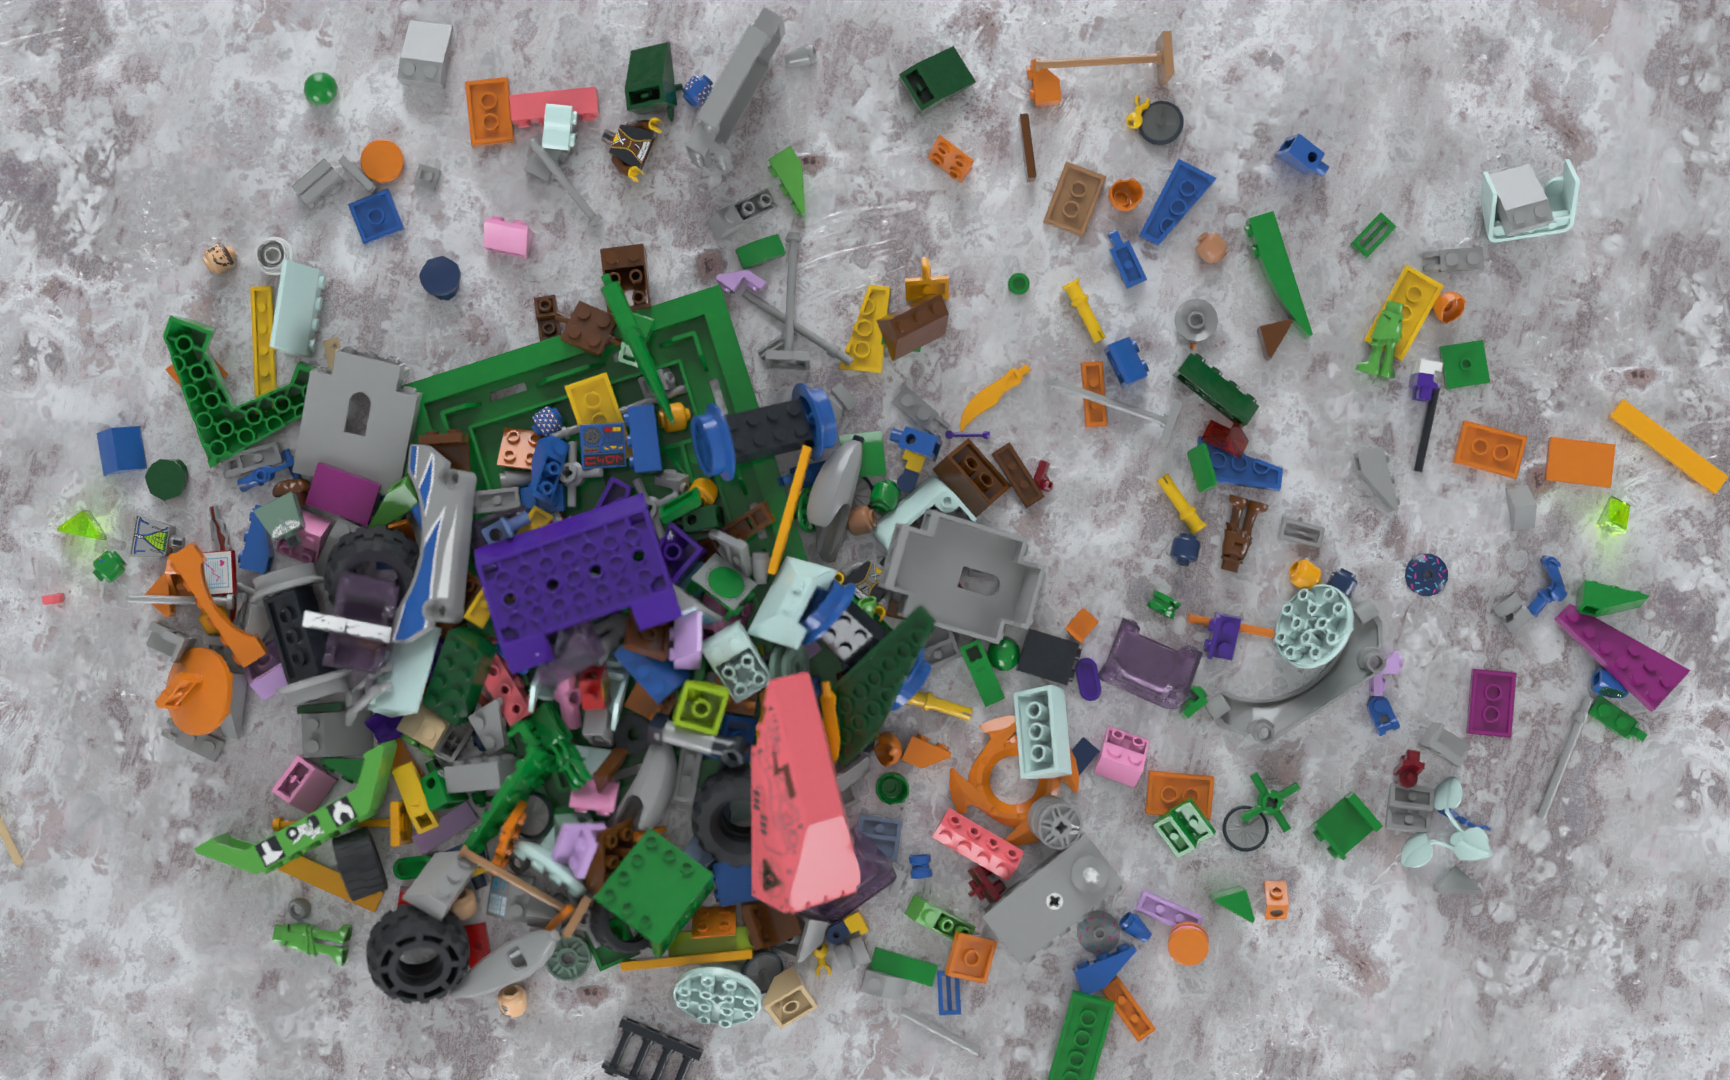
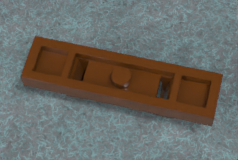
M761 502L719 531L745 541L775 522L776 519L767 503ZM748 520H750L751 523H752V525L754 526L753 529H752L750 523L748 522ZM707 537L699 542L708 551L702 558L704 564L714 553L721 556L717 550L720 546L717 540Z

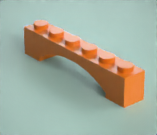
M196 542L189 544L169 557L172 561L170 563L171 568L176 574L180 573L184 581L182 583L188 592H193L197 598L195 599L196 605L201 611L205 610L208 614L207 620L213 629H218L221 634V642L225 647H230L233 651L232 657L237 665H242L245 668L270 652L258 634L251 635L241 630L219 609L210 593L205 577L204 562L208 561V559Z

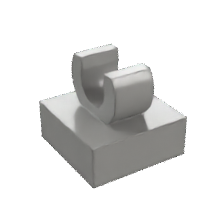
M419 163L413 184L436 191L441 170Z

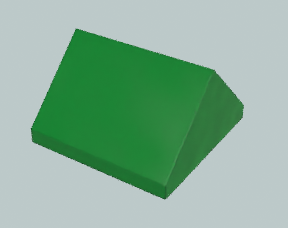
M1238 885L1210 893L1208 898L1254 923V914L1245 888Z

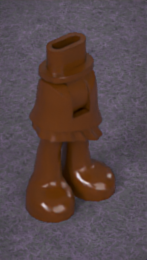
M1230 494L1228 500L1232 505L1230 523L1226 522L1227 529H1224L1222 555L1220 558L1223 559L1221 569L1237 573L1239 565L1243 564L1241 560H1244L1252 544L1253 537H1251L1256 516L1258 513L1266 512L1269 505ZM1246 507L1244 523L1240 530L1239 523L1243 510Z

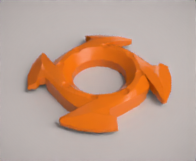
M1013 715L993 718L979 725L983 733H989L990 739L972 764L968 774V781L954 768L950 769L949 787L952 801L957 812L961 815L967 812L968 806L974 805L999 823L1015 827L1004 838L1005 841L1012 845L1020 846L1035 843L1040 839L1034 836L1028 827V811L1039 798L1048 795L1057 796L1061 780L1074 793L1079 791V772L1076 759L1070 748L1071 775L1038 779L1037 789L1030 799L1021 804L1004 803L991 790L990 774L993 767L1001 759L1009 756H1019L1017 734H1014L1016 731V718Z

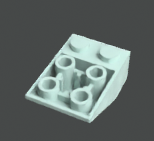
M739 620L702 641L703 654L724 686L728 687L729 693L736 704L768 685L769 680H771L769 670Z

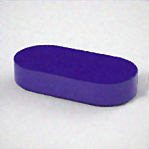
M1082 658L1075 665L1079 692L1083 699L1094 701L1100 697L1102 691L1097 665L1090 658Z

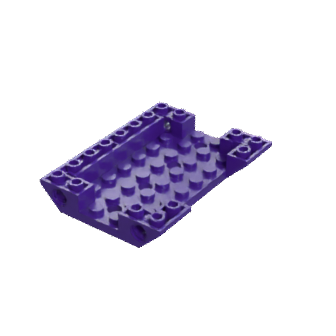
M643 493L518 534L512 538L474 549L477 571L500 647L512 674L555 660L550 641L546 635L628 607L632 608L640 631L683 617ZM638 551L645 553V558L641 562L633 560V555ZM601 566L602 573L596 577L591 576L590 570L592 567ZM552 580L559 581V587L555 591L548 590V583ZM508 595H516V602L513 605L505 604V598Z

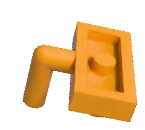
M923 257L921 259L922 277L905 278L906 302L917 301L932 294H941L943 299H949L948 276L931 277L929 258Z

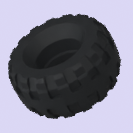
M376 525L375 528L364 526L357 528L355 532L346 533L331 549L325 565L324 588L328 593V600L335 609L340 610V614L346 619L352 618L356 621L386 626L387 623L392 624L393 614L403 601L414 578L420 556L419 546L413 539H407L403 532L394 529V531L388 530L386 526ZM366 562H381L391 567L396 573L397 578L386 585H373L364 581L358 575L356 568Z
M746 764L733 768L728 766V769L724 771L719 769L714 775H709L697 791L691 813L692 831L699 841L698 845L704 852H709L712 855V859L720 863L722 861L730 863L731 867L739 868L740 865L752 867V826H737L731 823L722 811L726 804L734 800L752 802L751 767H746Z
M407 903L399 905L397 910H389L381 917V922L377 921L370 931L369 940H367L366 959L368 972L373 983L380 990H383V993L393 1000L399 998L402 1003L412 1004V1002H420V1004L430 1003L431 999L437 998L439 1000L445 997L449 990H454L459 985L469 968L470 947L465 926H462L460 923V919L450 910L439 921L414 905H408ZM415 948H428L438 953L432 960L421 964H408L399 959L404 953Z

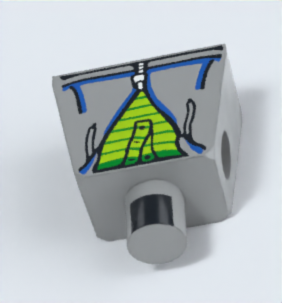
M137 515L130 556L168 557L172 553L173 548L183 549L186 539L182 536H175V526Z

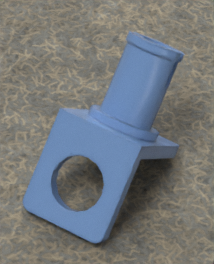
M523 511L509 520L501 517L499 521L482 529V534L489 545L498 542L490 539L489 533L492 529L497 528L502 531V538L499 540L501 541L512 538L514 531L530 524L531 521L526 512Z

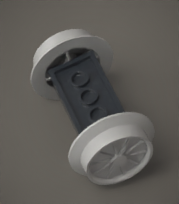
M313 563L287 567L254 578L253 583L256 593L249 598V602L262 600L264 602L287 681V686L279 688L275 692L286 694L289 707L317 701L350 690L347 676L354 670L353 668L336 671L326 631L302 626L305 611L320 614L313 586L323 583L324 577L317 576Z

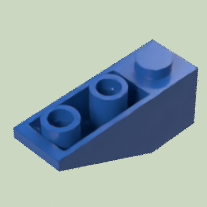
M553 435L538 439L532 457L531 495L548 504L551 503L570 444Z
M255 505V508H252L250 511L249 521H251L249 529L245 531L243 538L245 546L244 550H241L239 553L238 563H240L239 568L267 574L271 571L275 552L272 537L253 511L261 506Z
M1128 943L1116 947L1117 951L1109 954L1106 951L1096 956L1097 959L1091 962L1083 960L1077 963L1076 968H1073V972L1082 993L1091 994L1104 989L1137 951L1133 944L1129 946Z

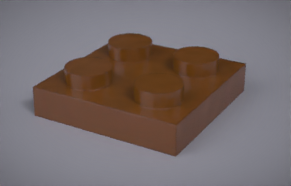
M630 608L626 613L623 648L664 662L668 658L670 622L668 621L640 631L634 613Z

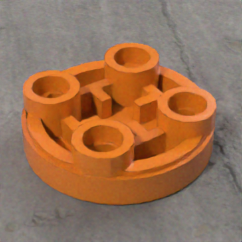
M378 139L370 142L364 148L360 164L365 175L372 181L389 183L402 176L405 158L402 150L394 142Z

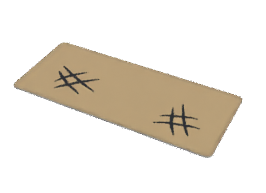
M338 337L323 340L328 367L331 368V371H333L336 350L341 348Z

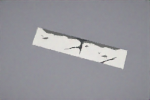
M305 611L302 624L304 627L389 643L392 631L390 627Z

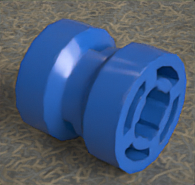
M930 854L909 856V863L912 865L911 879L933 876L932 869L929 867L931 862Z

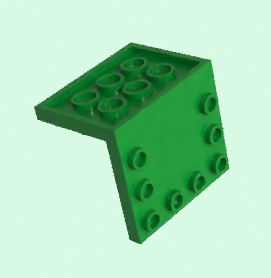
M649 827L595 895L594 899L650 940L653 954L660 959L713 891V874Z

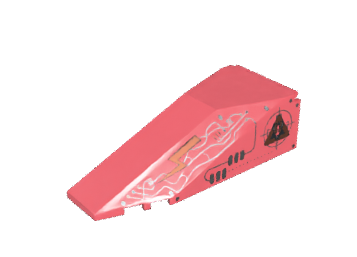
M805 671L769 680L763 706L767 707L763 723H758L757 729L761 730L757 746H752L751 749L752 896L784 913L788 912V909L790 913H795L840 898L841 896L855 893L857 885H860V869L827 733L810 675Z

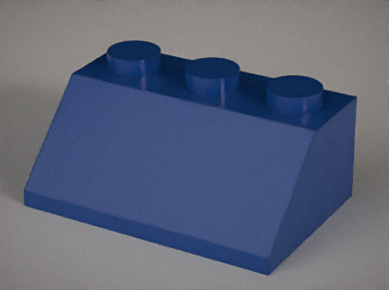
M654 404L627 407L628 412L624 413L625 426L630 427V434L626 435L628 448L632 447L633 456H629L630 469H635L636 474L662 473V459Z
M624 645L613 654L659 705L692 677V674L687 669H674V661H669V649L668 658L664 662L624 649Z

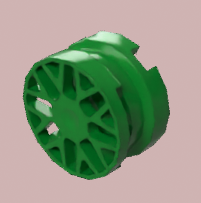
M1154 590V597L1148 601L1146 606L1173 620L1175 617L1174 612L1181 604L1173 598Z

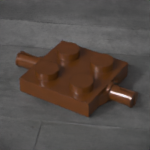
M582 301L578 302L570 316L557 311L554 319L565 323V329L560 337L562 342L600 358L610 343L621 347L623 339L614 335L617 324L612 314Z

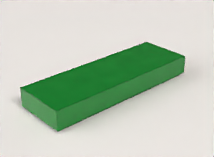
M876 946L871 959L872 962L869 966L870 969L930 987L933 986L938 969L937 964Z

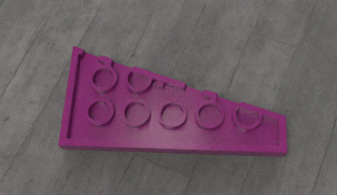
M1570 603L1554 618L1568 634L1650 712L1654 711L1691 671L1596 617L1578 613L1576 606Z

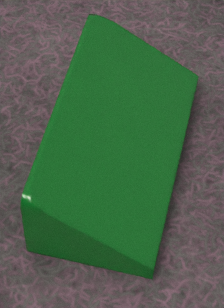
M1202 443L1187 452L1199 492L1214 489L1218 483L1207 445Z

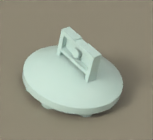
M1315 585L1310 591L1306 588L1301 589L1288 603L1284 604L1277 622L1275 641L1281 656L1292 665L1306 669L1321 666L1333 659L1342 650L1350 633L1354 630L1352 627L1353 609L1349 599L1343 592L1330 585Z
M554 827L541 845L516 840L513 845L515 849L513 854L523 861L528 858L531 861V868L542 875L547 871L550 874L549 881L559 888L561 885L569 888L567 892L576 899L580 896L583 897L589 892L586 891L583 879H576L569 863L553 861L551 854L555 846Z
M732 962L701 964V968L692 969L682 974L677 979L674 988L676 1004L684 1012L696 1018L701 1024H717L724 1028H729L731 1025L740 1024L754 1018L760 1010L762 995L756 984L741 974L744 964Z

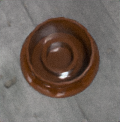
M304 478L283 480L274 486L272 495L275 498H279L293 492L297 495L300 506L306 505L311 484Z

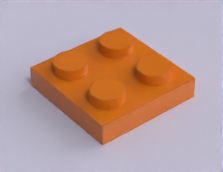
M956 931L944 974L986 984L997 941Z

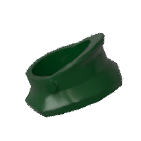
M159 459L148 468L145 479L150 494L163 501L176 498L182 494L187 487L188 479L187 466L182 460Z

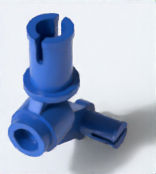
M290 449L281 451L286 462L285 464L275 468L268 465L259 467L257 470L252 471V474L238 479L237 485L246 483V485L239 487L242 492H246L255 486H263L264 483L274 479L276 472L287 468L292 478L301 477V474L292 472L294 459Z
M1544 555L1542 556L1544 559H1540V562L1546 567L1551 582L1546 586V589L1536 592L1537 596L1527 607L1536 618L1548 602L1551 603L1555 600L1561 602L1567 596V591L1558 568L1561 567V563L1552 556Z

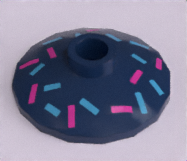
M1423 553L1415 556L1408 562L1405 569V580L1407 586L1414 593L1420 596H1433L1444 589L1448 581V570L1446 564L1439 557ZM1426 571L1431 572L1432 576L1430 579L1425 577Z

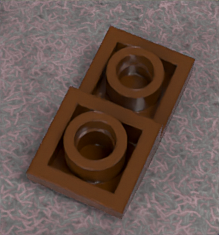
M556 295L535 297V313L538 321L540 341L562 335L560 321L554 319L558 311Z

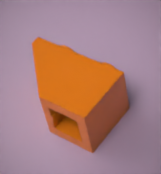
M1031 60L1030 67H1027V79L1032 80V88H1029L1030 101H1034V107L1060 105L1062 100L1060 79L1048 69L1035 71L1034 60Z
M917 733L916 737L911 735L901 760L922 769L950 758L952 753L948 751V746L939 742L935 746L928 742L930 738Z

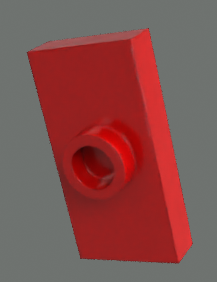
M486 922L464 925L469 939L470 969L491 953Z

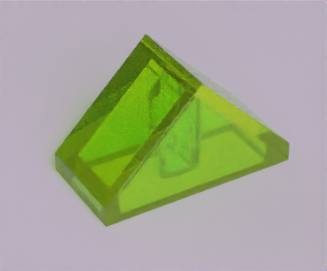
M1610 496L1596 526L1613 535L1625 534L1631 505Z
M82 510L57 528L58 532L99 540L107 539V535L91 511Z

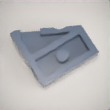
M859 813L856 836L889 857L893 862H897L903 819Z

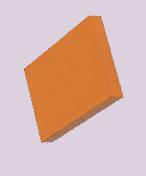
M509 78L465 81L471 146L515 142L509 99Z
M1464 420L1452 463L1517 479L1528 437Z
M1549 437L1544 480L1611 488L1616 445Z
M1148 770L1145 814L1162 816L1191 797L1205 817L1211 820L1214 776Z

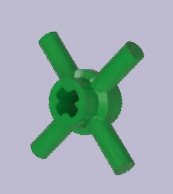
M1257 772L1251 774L1250 778L1260 794L1257 798V805L1241 814V819L1245 823L1260 813L1273 815L1282 831L1287 832L1291 827L1281 812L1284 804L1283 799L1300 790V786L1297 782H1294L1278 792L1274 789H1267ZM1268 797L1271 799H1275V801L1272 802L1274 806L1271 807L1266 805V803L1268 802L1266 799Z

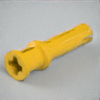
M1078 278L1064 285L1062 289L1066 290L1071 300V306L1073 308L1076 307L1093 342L1096 343L1104 339L1106 335L1087 302L1089 297L1087 294H1084Z
M1168 473L1163 478L1161 477L1157 480V483H1159L1180 513L1179 519L1184 521L1190 529V534L1194 535L1207 526V523H1203L1196 513L1197 509L1189 505Z
M918 691L906 703L908 706L913 704L922 707L924 711L933 709L968 722L971 716L962 712L972 714L973 708L934 697L932 692Z

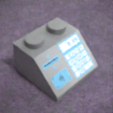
M673 584L683 616L695 611H702V627L720 622L723 619L721 615L699 598L690 595Z
M511 873L535 887V876ZM492 875L486 915L503 920L527 923L526 914L531 895L502 878Z

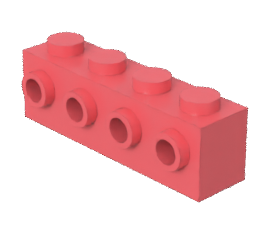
M596 87L509 95L511 120L514 125H518L520 128L530 127L532 123H539V125L544 126L546 103L573 106L574 111L578 113L577 119H582V121H594L595 117H600L599 97Z
M493 636L485 638L493 644L499 641L497 638L494 639ZM496 652L485 681V686L494 700L499 697L503 699V704L500 705L501 712L509 726H512L532 714L528 712L530 694L528 695L524 689L525 683L523 679L516 674H512L507 661Z
M951 808L947 809L932 836L934 839L1006 881H1009L1016 871L1024 854L1023 850Z

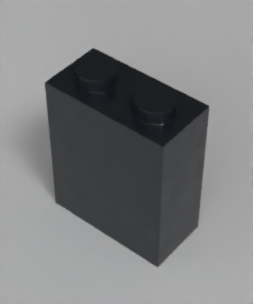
M1029 628L1016 670L1068 685V681L1072 682L1076 670L1072 669L1074 661H1079L1081 655L1080 643Z

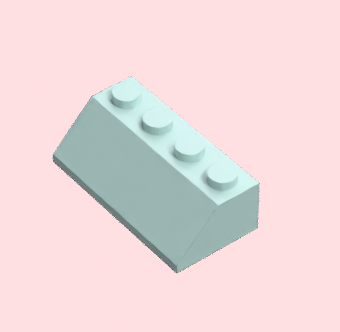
M1047 685L1013 693L1021 779L1056 778L1071 775L1064 689Z

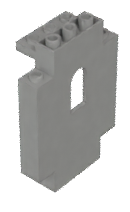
M763 7L754 25L749 24L698 113L696 117L698 122L685 143L687 154L691 159L690 162L699 168L703 166L709 168L713 161L714 166L722 171L728 169L732 172L736 163L731 161L732 151L725 148V145L772 65L773 55L785 35L783 17Z
M344 346V348L336 350L333 371L325 366H318V368L310 371L292 472L314 477L317 464L321 462L382 484L372 513L373 517L379 509L381 494L386 495L391 485L403 478L405 464L409 458V448L414 440L422 393L416 392V388L404 386L401 388L403 379L409 376L410 368L405 367L406 363L401 362L400 358L395 356L384 358L378 356L379 353L374 351H365L363 353L357 351L356 347ZM356 392L365 393L371 401L365 436L345 431L350 400Z
M926 509L920 529L904 524H895L878 587L902 594L896 613L898 616L906 618L922 604L936 620L934 626L999 644L1005 634L1004 624L1029 630V626L1033 624V612L1035 605L1040 600L1039 591L1041 584L1044 583L1046 578V566L1023 560V556L1028 552L1027 538L935 510ZM963 566L994 575L999 582L997 592L991 596H986L957 587Z

